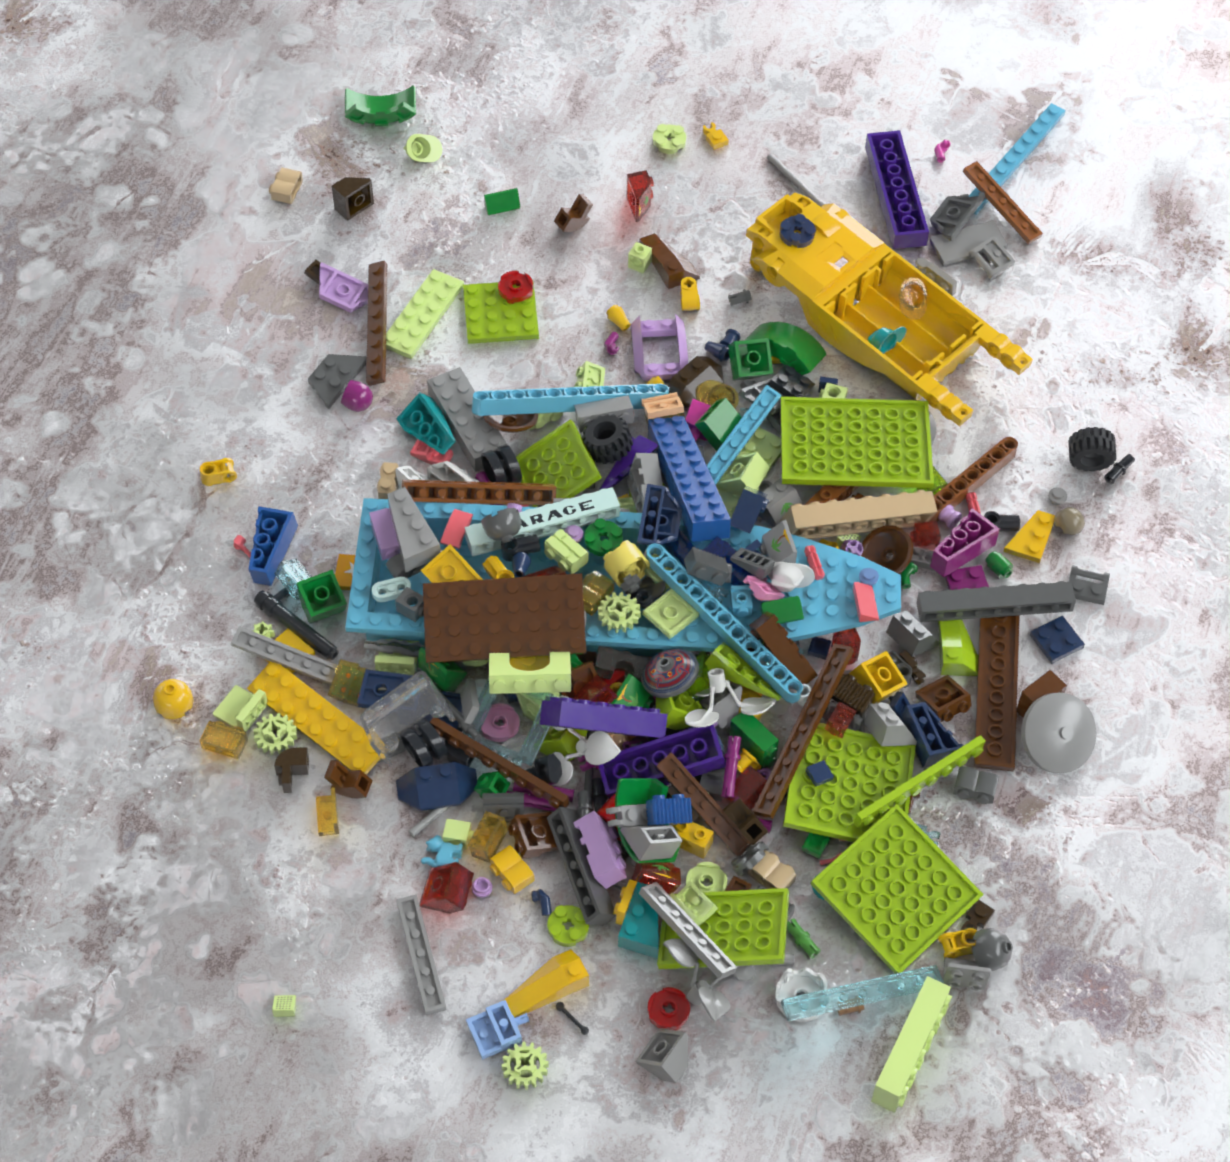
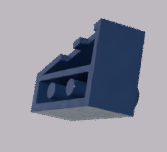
M925 702L906 706L901 720L917 741L915 751L923 768L936 764L964 746L953 738V733L950 730L945 729L940 723V718Z

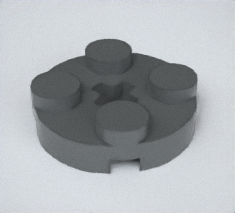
M763 841L757 842L754 845L750 843L745 848L746 852L742 856L738 855L732 860V870L738 876L744 874L742 870L746 867L748 870L752 869L766 855L764 850L768 851L769 848Z

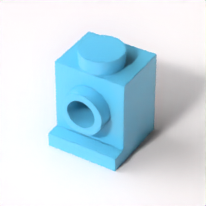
M750 585L731 586L730 603L731 612L734 617L752 616L753 606Z

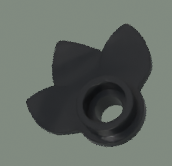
M648 575L641 581L640 588L631 594V599L636 598L637 604H640L641 609H646L655 599L662 596L666 588L665 581L655 584Z

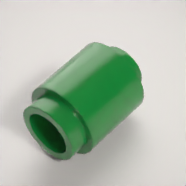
M993 551L986 557L987 567L1000 579L1008 578L1013 573V564L1000 552Z

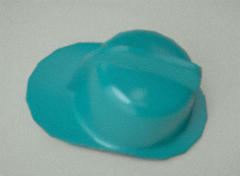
M882 327L870 335L868 341L884 354L893 349L896 342L900 343L903 340L907 329L900 327L893 331Z

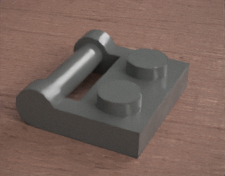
M1072 565L1069 582H1072L1075 598L1104 605L1110 573L1104 572L1102 574L1080 569L1078 566ZM1076 576L1102 581V584L1076 579Z

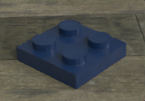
M1063 615L1030 632L1031 638L1051 664L1083 649L1085 645Z

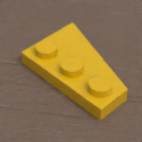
M1037 510L1004 547L1003 552L1040 563L1055 521V515Z

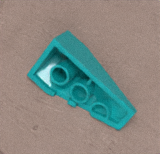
M419 392L396 418L404 431L415 436V438L423 441L443 455L456 442L442 410L433 398Z

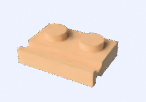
M677 392L641 399L642 407H644L648 419L684 412V406Z

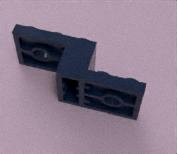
M365 670L357 702L358 707L397 712L400 725L414 726L422 718H425L430 723L435 716L455 729L459 727L458 721L448 711L442 714L437 712L439 708L444 706L426 689L424 677ZM379 688L387 689L386 692L382 694L376 692ZM441 691L462 714L460 693Z

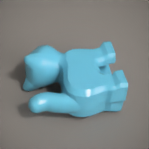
M435 835L429 841H426V850L438 853L435 859L430 857L422 858V864H428L441 871L450 870L458 872L459 859L462 858L463 844L454 845L450 842H444L439 835Z

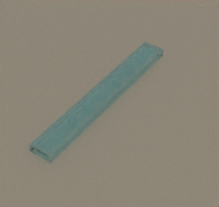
M937 965L789 997L782 999L780 1003L789 1022L920 992L927 976L943 984L944 981Z

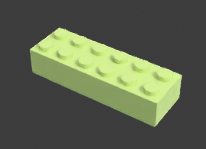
M927 976L879 1076L871 1102L894 1113L898 1106L903 1107L907 1093L915 1081L917 1071L920 1070L926 1052L928 1053L933 1037L937 1034L941 1020L949 1008L952 998L949 995L950 986Z

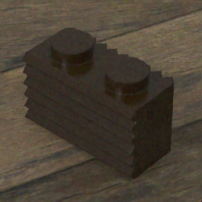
M843 674L831 699L856 715H861L860 717L862 718L869 705L875 700V693L870 686L859 684L852 675Z

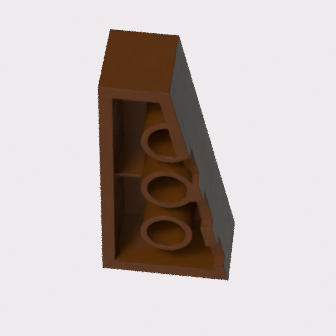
M766 611L748 625L751 629L750 633L802 684H808L818 676L805 656L799 654L798 651L800 650L791 638H787L788 632L777 622L778 618L776 615Z

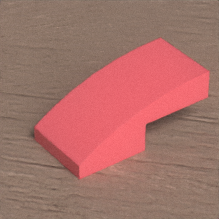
M417 439L410 451V454L415 458L432 465L444 461L450 462L454 455L450 449L443 455Z
M454 509L440 543L446 546L451 544L453 548L460 549L465 535V527L470 526L473 514Z

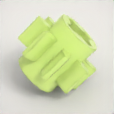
M264 621L257 625L254 624L253 632L270 639L275 637L272 624L267 625Z

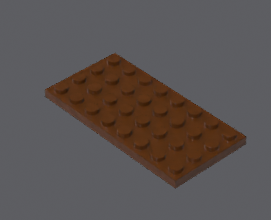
M582 573L423 583L426 663L489 660V653H509L510 658L550 656V652H570V655L587 654Z

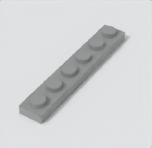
M240 626L231 642L233 647L280 664L283 667L333 687L341 669L338 665Z
M657 882L641 888L639 894L719 979L735 974L737 966Z
M417 894L396 899L425 1014L430 1015L447 1010Z

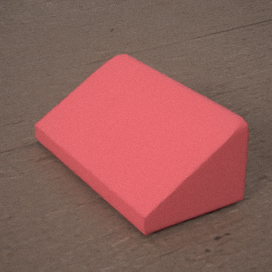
M854 582L853 593L859 622L878 621L879 616L873 587Z

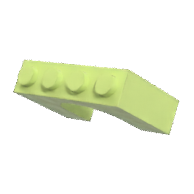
M550 652L549 665L535 671H523L513 668L510 665L509 653H489V694L571 692L570 652Z

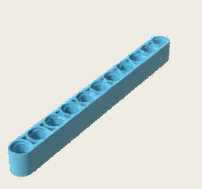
M664 384L477 391L473 394L472 413L478 416L575 412L574 405L627 395H629L633 409H644L641 399L669 394V387Z
M654 543L649 545L646 551V558L650 563V568L670 588L699 612V616L785 701L796 703L801 697L802 683L693 576L688 575L687 570L660 544ZM657 554L658 557H652L651 555ZM665 567H670V568H672V570L668 571V570H665L664 568H665ZM682 580V581H685L686 583H685V584H680V583H678V581ZM692 594H698L700 597H693ZM711 607L713 610L707 611L705 608ZM723 620L727 622V624H720L719 621ZM733 634H738L741 637L735 638L733 637ZM746 648H753L755 651L750 652ZM761 661H765V662H767L769 665L765 666V665H762L760 662H761ZM780 675L783 677V679L779 680L776 679L774 676ZM789 689H795L797 693H791Z

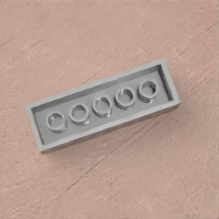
M459 367L428 379V394L442 410L453 436L475 472L484 469L481 454L489 450L496 453L497 447L507 443L499 430L489 426L483 419V416L472 413V401L475 391L467 377Z

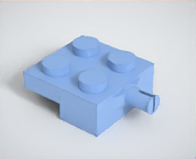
M506 1000L486 1007L485 1012L466 1019L467 1026L482 1060L503 1052L508 1048H513L514 1044H522V1036L518 1026L530 1022L527 1013L514 1018Z

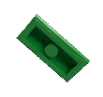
M513 188L484 195L487 215L520 209L518 189Z
M799 596L761 603V614L763 615L766 611L775 614L779 624L804 619Z

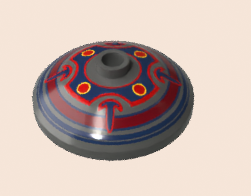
M674 648L662 651L652 657L645 665L641 675L642 685L647 693L657 698H669L679 695L695 682L699 673V663L694 654L685 649Z

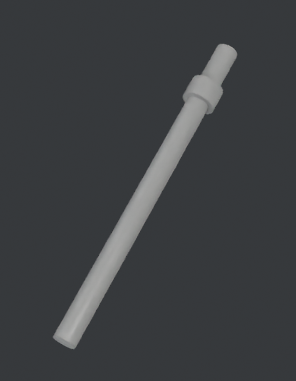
M769 154L767 156V159L806 197L810 198L820 207L826 204L816 197L774 155Z

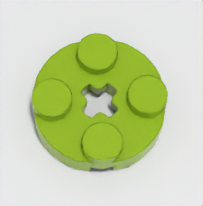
M559 905L550 914L547 929L556 944L572 947L581 940L586 939L589 933V924L585 923L579 907ZM571 922V924L574 925V927H570L569 930H566L563 924Z

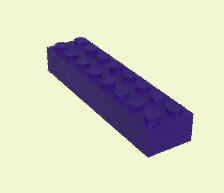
M901 131L867 133L865 150L892 248L902 249L927 246L929 229Z

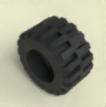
M609 414L598 416L597 419L591 420V423L585 426L586 429L583 430V442L592 459L597 463L607 464L610 462L611 464L616 460L620 461L622 457L628 455L627 451L630 452L632 449L633 438L626 421L621 416L617 417L615 414L611 416Z
M1087 427L1074 432L1069 437V461L1078 470L1101 471L1109 468L1117 459L1115 435L1111 431L1105 430V428Z

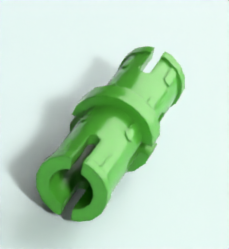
M791 919L792 923L787 922V930L794 937L797 946L800 945L809 958L813 959L815 957L814 954L817 956L821 950L811 940L810 934L801 928L796 919Z

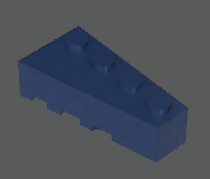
M746 486L734 510L730 526L751 533L760 512L763 513L767 508L769 499L766 498L768 494Z

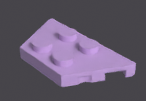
M322 262L320 263V299L350 313L368 304V284Z

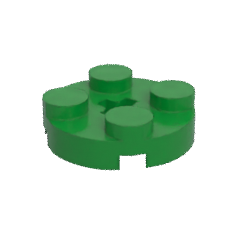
M602 518L596 519L585 530L584 540L586 547L594 555L605 556L606 553L615 550L623 542L622 528L614 522ZM600 536H607L608 540L604 539L601 541Z

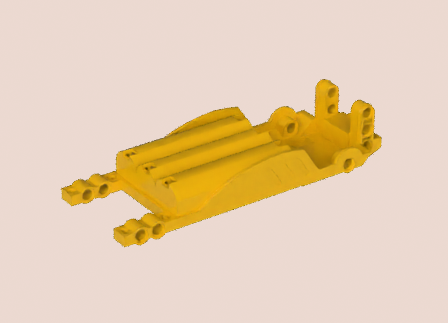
M796 192L791 196L787 194L756 217L755 223L746 230V237L753 241L750 257L752 268L757 272L762 271L765 278L776 287L785 286L795 294L800 301L807 323L824 340L856 362L883 373L915 400H921L923 397L931 407L938 409L946 419L952 420L959 427L972 416L973 409L939 383L948 374H952L959 363L964 364L965 360L969 356L972 357L979 347L982 346L990 356L999 359L1004 367L1013 370L1018 375H1021L1032 364L1033 359L1019 345L1013 344L1005 334L996 331L853 219L846 210L840 209L834 203L824 204L820 207L810 198ZM803 214L814 224L816 233L813 242L809 246L797 248V246L792 245L790 247L781 240L780 225L786 218ZM795 230V231H794V233H796V232H798L799 234L801 233V231H799V230ZM842 257L845 258L848 263L838 268L835 263ZM854 299H856L857 301H859L857 304H855V305L853 306V304H854ZM882 327L893 331L897 328L905 327L907 332L900 343L896 342L895 347L884 354L868 341V337Z

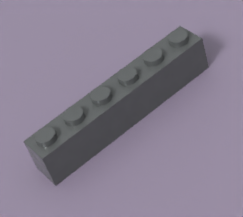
M559 807L547 817L585 923L604 926L616 917L613 914L614 907L609 893L594 878L586 857L589 855L586 844H581L580 839L583 838V835L578 828H575L573 823L579 819L577 810Z

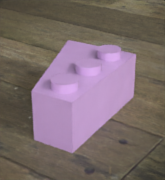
M595 811L573 822L575 828H578L583 835V838L580 839L581 844H586L589 855L586 857L594 878L605 889L627 877L625 872L626 863L621 856L623 850L617 840L619 837L617 830L614 827H608V824Z

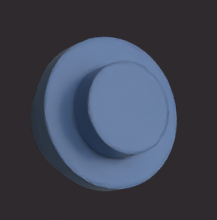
M864 568L860 571L859 580L861 583L873 586L878 582L879 575L876 570Z

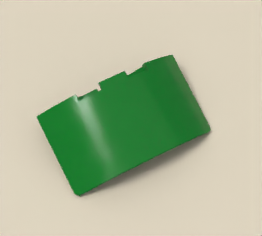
M414 85L399 93L384 96L366 95L349 88L345 89V118L362 125L364 123L375 124V126H388V123L397 121L402 123L416 115V87Z
M785 322L763 323L745 339L769 338L771 357L774 356L780 359L781 363L793 367L801 375L810 373L827 354L822 345L811 334L798 326Z
M621 778L616 789L615 807L646 804V801L651 800L654 795H665L666 799L668 787L657 778ZM618 828L625 849L637 863L675 862L680 846L672 858L639 861L620 831L621 828Z

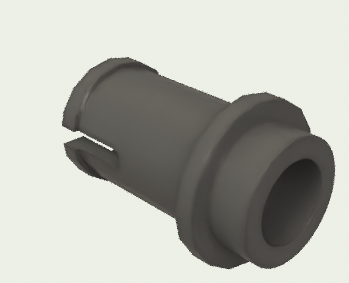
M743 289V292L728 295L731 306L743 302L749 303L752 300L750 291Z

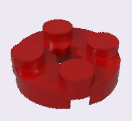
M516 270L506 272L498 282V292L509 304L522 302L532 297L533 280L525 272L524 274Z
M665 987L657 993L654 992L649 998L647 1006L649 1021L658 1028L679 1030L687 1022L690 1015V1003L685 997L686 995L681 990L673 987ZM668 1004L672 1005L674 1011L667 1013L663 1007H667Z

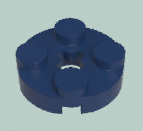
M803 214L788 217L781 222L780 238L786 245L804 248L809 246L814 240L816 228ZM795 230H799V231H801V233H800V234H799L798 232L794 233V231H795Z

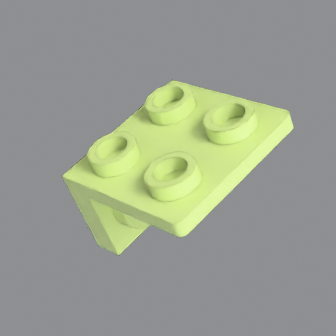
M405 640V641L408 642V643L419 642V641H409V640ZM396 643L389 645L402 647L411 652L419 650L418 646H400ZM379 652L378 655H375L376 671L414 675L418 658L404 656L399 653L388 654Z
M235 685L215 709L213 716L245 734L267 707L266 692L258 689L255 694H252Z

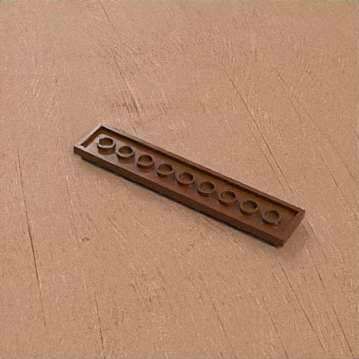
M1020 615L980 618L975 738L981 735L986 742L982 748L983 752L974 758L975 768L1012 772L1015 769Z

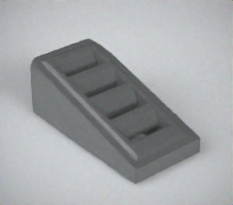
M742 547L730 558L732 562L760 580H763L773 571L775 560Z

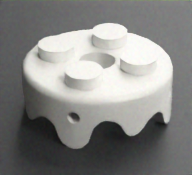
M807 967L796 971L791 968L787 969L776 986L775 999L779 1010L786 1017L797 1022H808L818 1018L825 1011L829 1000L825 976L817 974ZM803 992L808 998L801 1001L796 997V994Z

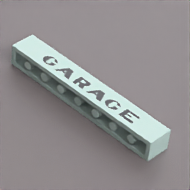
M612 487L590 494H582L575 498L564 499L553 504H545L542 507L527 509L519 512L521 529L513 537L521 538L536 534L539 539L553 535L559 529L564 531L571 525L583 527L594 523L599 518L608 520L619 517L620 504ZM482 523L465 527V538L472 557L501 549L502 540L495 541L490 539L485 533Z

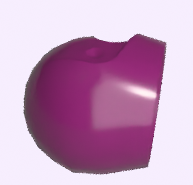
M350 380L343 393L341 404L355 412L365 411L372 404V391L367 385L359 381Z

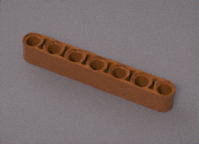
M1013 437L1003 438L936 493L933 497L937 513L928 522H938L940 512L947 505H952L955 508L966 499L967 493L977 490L1012 461L1016 455L1018 441Z

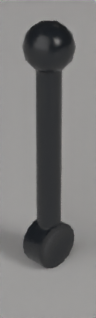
M558 1002L556 1009L562 1011L581 1029L583 1035L588 1034V1027L583 1026L564 1008L563 1002Z

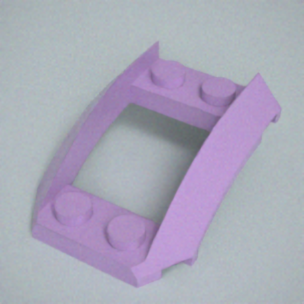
M676 314L674 320L640 321L639 315L633 321L631 331L635 373H639L640 378L644 381H649L652 377L655 378L656 376H659L662 380H671L678 371L688 364L684 322ZM677 336L679 363L644 364L642 337Z

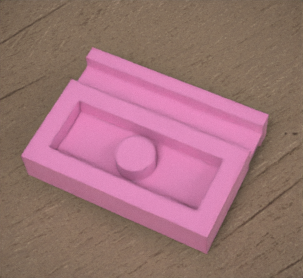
M747 575L743 581L745 584H750L749 588L754 592V597L760 601H773L783 599L785 596L771 585L770 582H767V577L760 580L756 576Z

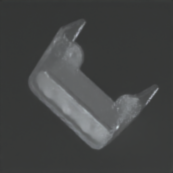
M421 671L367 708L362 713L360 720L371 747L390 767L393 764L389 753L398 748V736L400 733L413 726L429 713L434 718L442 717L446 714L452 722L455 721V718L448 703L426 672Z

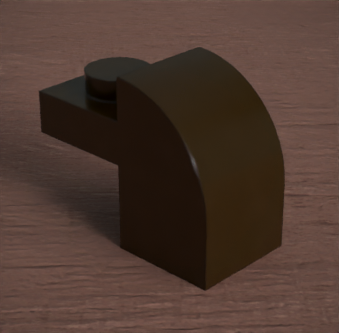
M307 747L289 748L280 753L274 763L276 776H278L279 786L283 787L284 793H292L293 775H309V753Z
M739 796L723 809L752 845L769 832Z

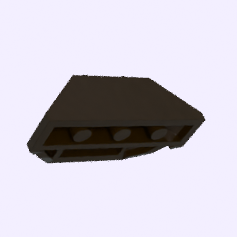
M696 356L671 378L667 385L669 387V394L677 392L684 408L690 407L693 399L704 402L724 384L722 366L710 357Z

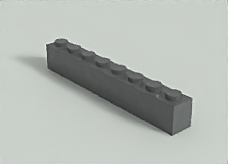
M1059 581L1056 583L1041 582L1030 585H1002L999 587L924 591L918 592L916 604L920 622L1072 612L1076 598L1072 582Z

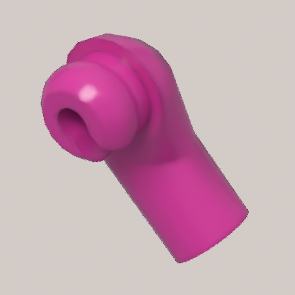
M947 139L941 141L934 148L939 163L945 161L944 153L951 146L950 141Z

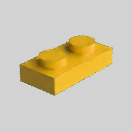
M629 879L627 887H622L620 893L621 902L616 903L613 912L616 915L615 924H623L637 881Z

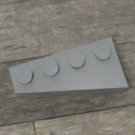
M403 487L387 494L389 511L406 573L432 561L440 553V543L409 492Z

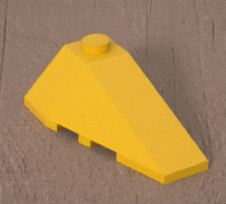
M570 949L548 960L504 1000H506L511 1014L516 1018L588 987L589 974L580 957Z

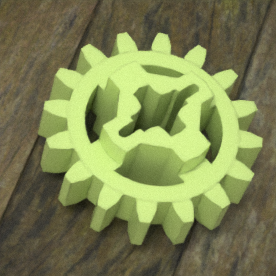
M613 592L611 598L606 595L605 601L601 600L598 607V620L602 621V626L608 625V631L614 628L616 633H618L619 629L626 632L627 627L632 630L633 624H638V620L641 617L640 604H637V599L631 600V594L625 597L623 592H620L619 596Z
M271 713L268 719L263 716V722L256 723L257 728L253 730L254 741L257 742V748H262L263 753L270 750L271 755L275 751H278L280 754L282 753L281 750L289 749V745H295L294 740L297 739V728L293 725L294 721L292 719L288 721L287 715L281 718L280 713L276 717H273Z
M522 1042V1047L514 1044V1050L507 1049L508 1056H503L504 1063L501 1065L502 1070L505 1071L503 1073L504 1078H509L510 1085L515 1082L517 1089L524 1085L525 1090H528V1085L530 1084L536 1088V1081L543 1083L542 1075L547 1076L548 1070L546 1068L549 1067V1061H546V1053L541 1054L542 1048L540 1046L534 1049V1043L526 1046V1043ZM537 1060L540 1064L539 1069H537V1066L535 1065ZM512 1062H513L514 1065H515L514 1071L511 1070V1063H512Z

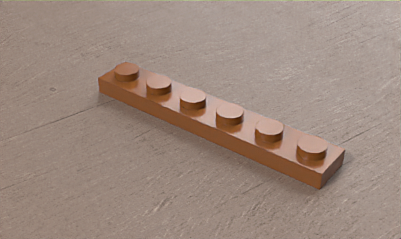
M978 161L964 168L963 173L980 192L985 193L986 199L1028 245L1041 238L1042 231Z

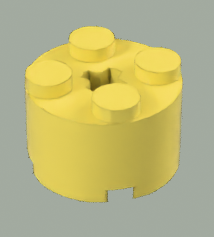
M629 540L622 542L618 548L606 553L603 557L605 560V570L619 587L625 582L623 578L629 574L631 576L637 574L641 580L645 576L644 570L646 567L648 569L650 567L647 558L636 544L630 543Z

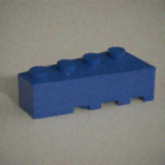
M258 506V519H256L255 525L256 533L253 537L254 545L251 550L248 570L254 583L272 586L298 528V524L293 512Z

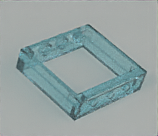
M489 677L478 698L480 709L473 721L478 732L497 694H489ZM549 692L523 693L541 701H550V697H557ZM540 707L519 753L484 738L477 742L497 752V754L505 759H508V757L512 758L511 762L519 766L522 763L532 766L550 726L539 725ZM462 731V733L472 738L470 734H466L464 731Z

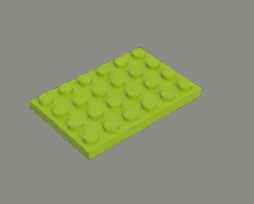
M788 888L703 892L718 909L701 923L699 927L736 966L784 964L789 904ZM662 919L657 960L658 968H688L680 965L672 957L667 947L663 945L667 940L681 938ZM700 958L697 960L699 968L707 967Z

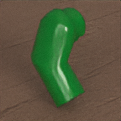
M910 562L906 569L900 573L903 589L911 587L909 576L918 571V566L913 562Z

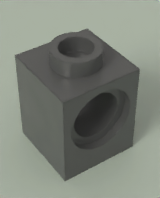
M406 587L395 600L396 611L416 622L420 617L424 616L423 596Z

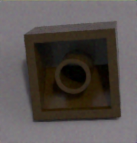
M344 177L331 186L334 209L347 221L374 204L372 180L370 178Z

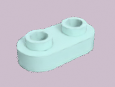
M405 577L380 581L373 585L372 596L378 602L394 600L398 598L406 587L411 589V583Z

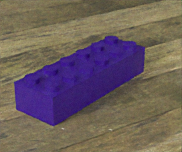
M550 697V701L542 700L539 725L662 738L666 734L667 714L660 713V709L654 708L647 709L638 706L608 704L606 702Z
M714 724L707 727H694L622 750L609 762L598 765L608 798L616 794L618 781L621 778H657L664 785H670L669 781L655 767L670 752L674 754L693 777L725 767L726 762Z

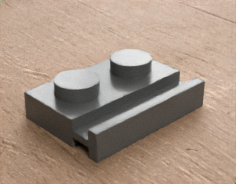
M524 792L483 793L484 823L511 822L515 815L524 814Z

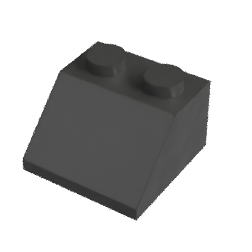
M907 610L893 615L886 631L912 657L933 649L940 644Z

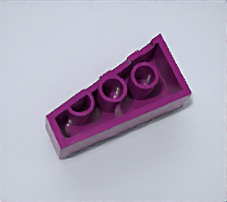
M972 508L968 515L963 517L960 524L952 529L951 534L945 537L934 549L930 567L944 578L994 547L1000 529Z

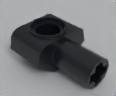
M554 753L536 758L534 761L535 767L526 769L527 772L549 785L557 784L562 776L561 762Z

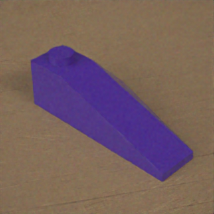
M641 435L635 439L633 438L631 451H627L628 455L622 457V460H616L599 490L612 488L629 475L636 453H654L658 445Z

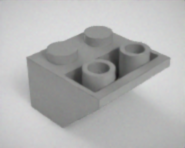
M643 825L622 827L620 829L639 861L672 858L682 843V839L674 827L670 825Z

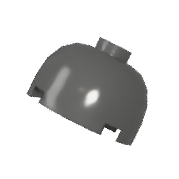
M516 508L497 511V515L492 517L490 514L481 520L487 536L495 541L502 540V543L512 541L514 539L513 536L521 529V517Z
M994 928L982 929L975 933L973 940H976V946L972 947V952L977 965L990 968L991 971L1005 967L1011 959L1013 950L1012 943L1006 934Z

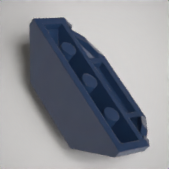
M647 484L637 543L645 545L657 543L663 545L678 539L682 508L669 493L670 491L667 487Z
M456 762L416 767L396 780L398 800L419 811L458 806L463 804L475 791L477 774L475 768Z

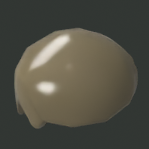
M1074 507L1060 510L1054 517L1055 526L1061 527L1063 534L1074 536L1081 533L1085 526L1082 513Z

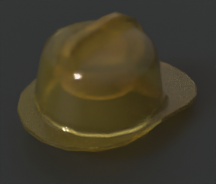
M918 278L906 279L902 283L899 292L900 309L907 318L912 320L923 317L927 308V288L924 282Z
M707 380L697 388L696 396L700 402L712 406L715 401L727 398L734 408L738 405V393L729 385L715 380Z

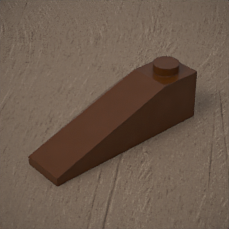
M654 233L639 238L641 244L652 248V263L668 290L680 286L682 279L685 277H692L695 280L700 279V275L693 264Z

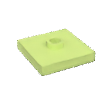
M671 588L644 609L643 615L671 639L698 618L699 612Z

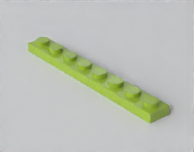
M981 735L864 808L856 814L853 822L858 829L864 825L866 827L871 825L876 817L884 816L896 804L898 806L902 805L909 796L912 795L914 797L918 795L922 788L932 786L939 777L948 776L953 771V768L957 766L962 767L972 756L976 758L983 752L982 748L986 742Z

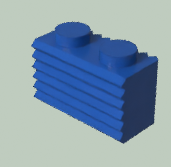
M684 794L672 795V799H665V795H654L651 800L646 801L648 826L692 823L691 798H684Z

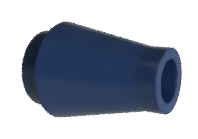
M708 341L705 344L704 349L720 362H726L730 359L728 345Z
M518 552L512 557L514 578L524 577L531 565V559L525 552Z

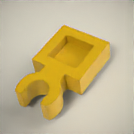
M711 122L710 129L703 125V133L706 135V140L713 150L729 144V139L721 129L716 130V125Z

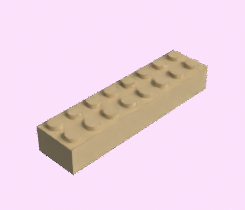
M918 490L914 493L900 492L897 495L891 496L890 494H883L879 497L847 498L844 501L830 500L826 503L816 501L808 505L798 503L792 505L779 522L786 520L792 535L816 539L868 533L886 525H893L902 529L925 526L937 513V508L932 491Z

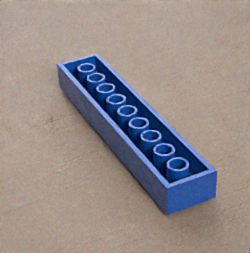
M684 416L649 419L647 439L658 445L654 453L658 455L659 467L671 495L682 508L681 518L691 541L698 542L730 538L731 518Z

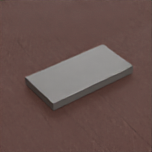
M994 220L962 228L953 241L947 239L943 234L930 237V243L943 266L972 259L968 253L992 236L1005 249L1008 247Z

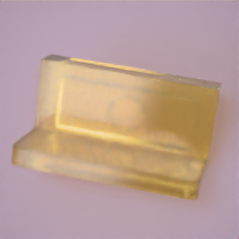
M334 787L331 788V795L316 797L319 836L339 834L337 797Z

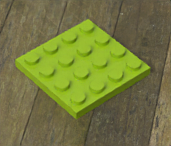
M498 282L463 285L468 344L539 339L534 282L532 297L514 304L507 303L500 296Z
M571 419L516 456L522 474L521 483L554 484L556 486V498H573L602 478L579 431Z

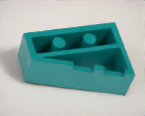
M637 882L618 935V947L658 959V913L639 894L641 888L647 886V884Z

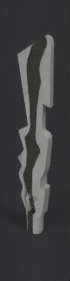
M380 639L377 641L364 640L363 648H370L388 654L399 653L404 656L419 658V649L423 646L419 642L408 643L405 640L393 639L388 641Z

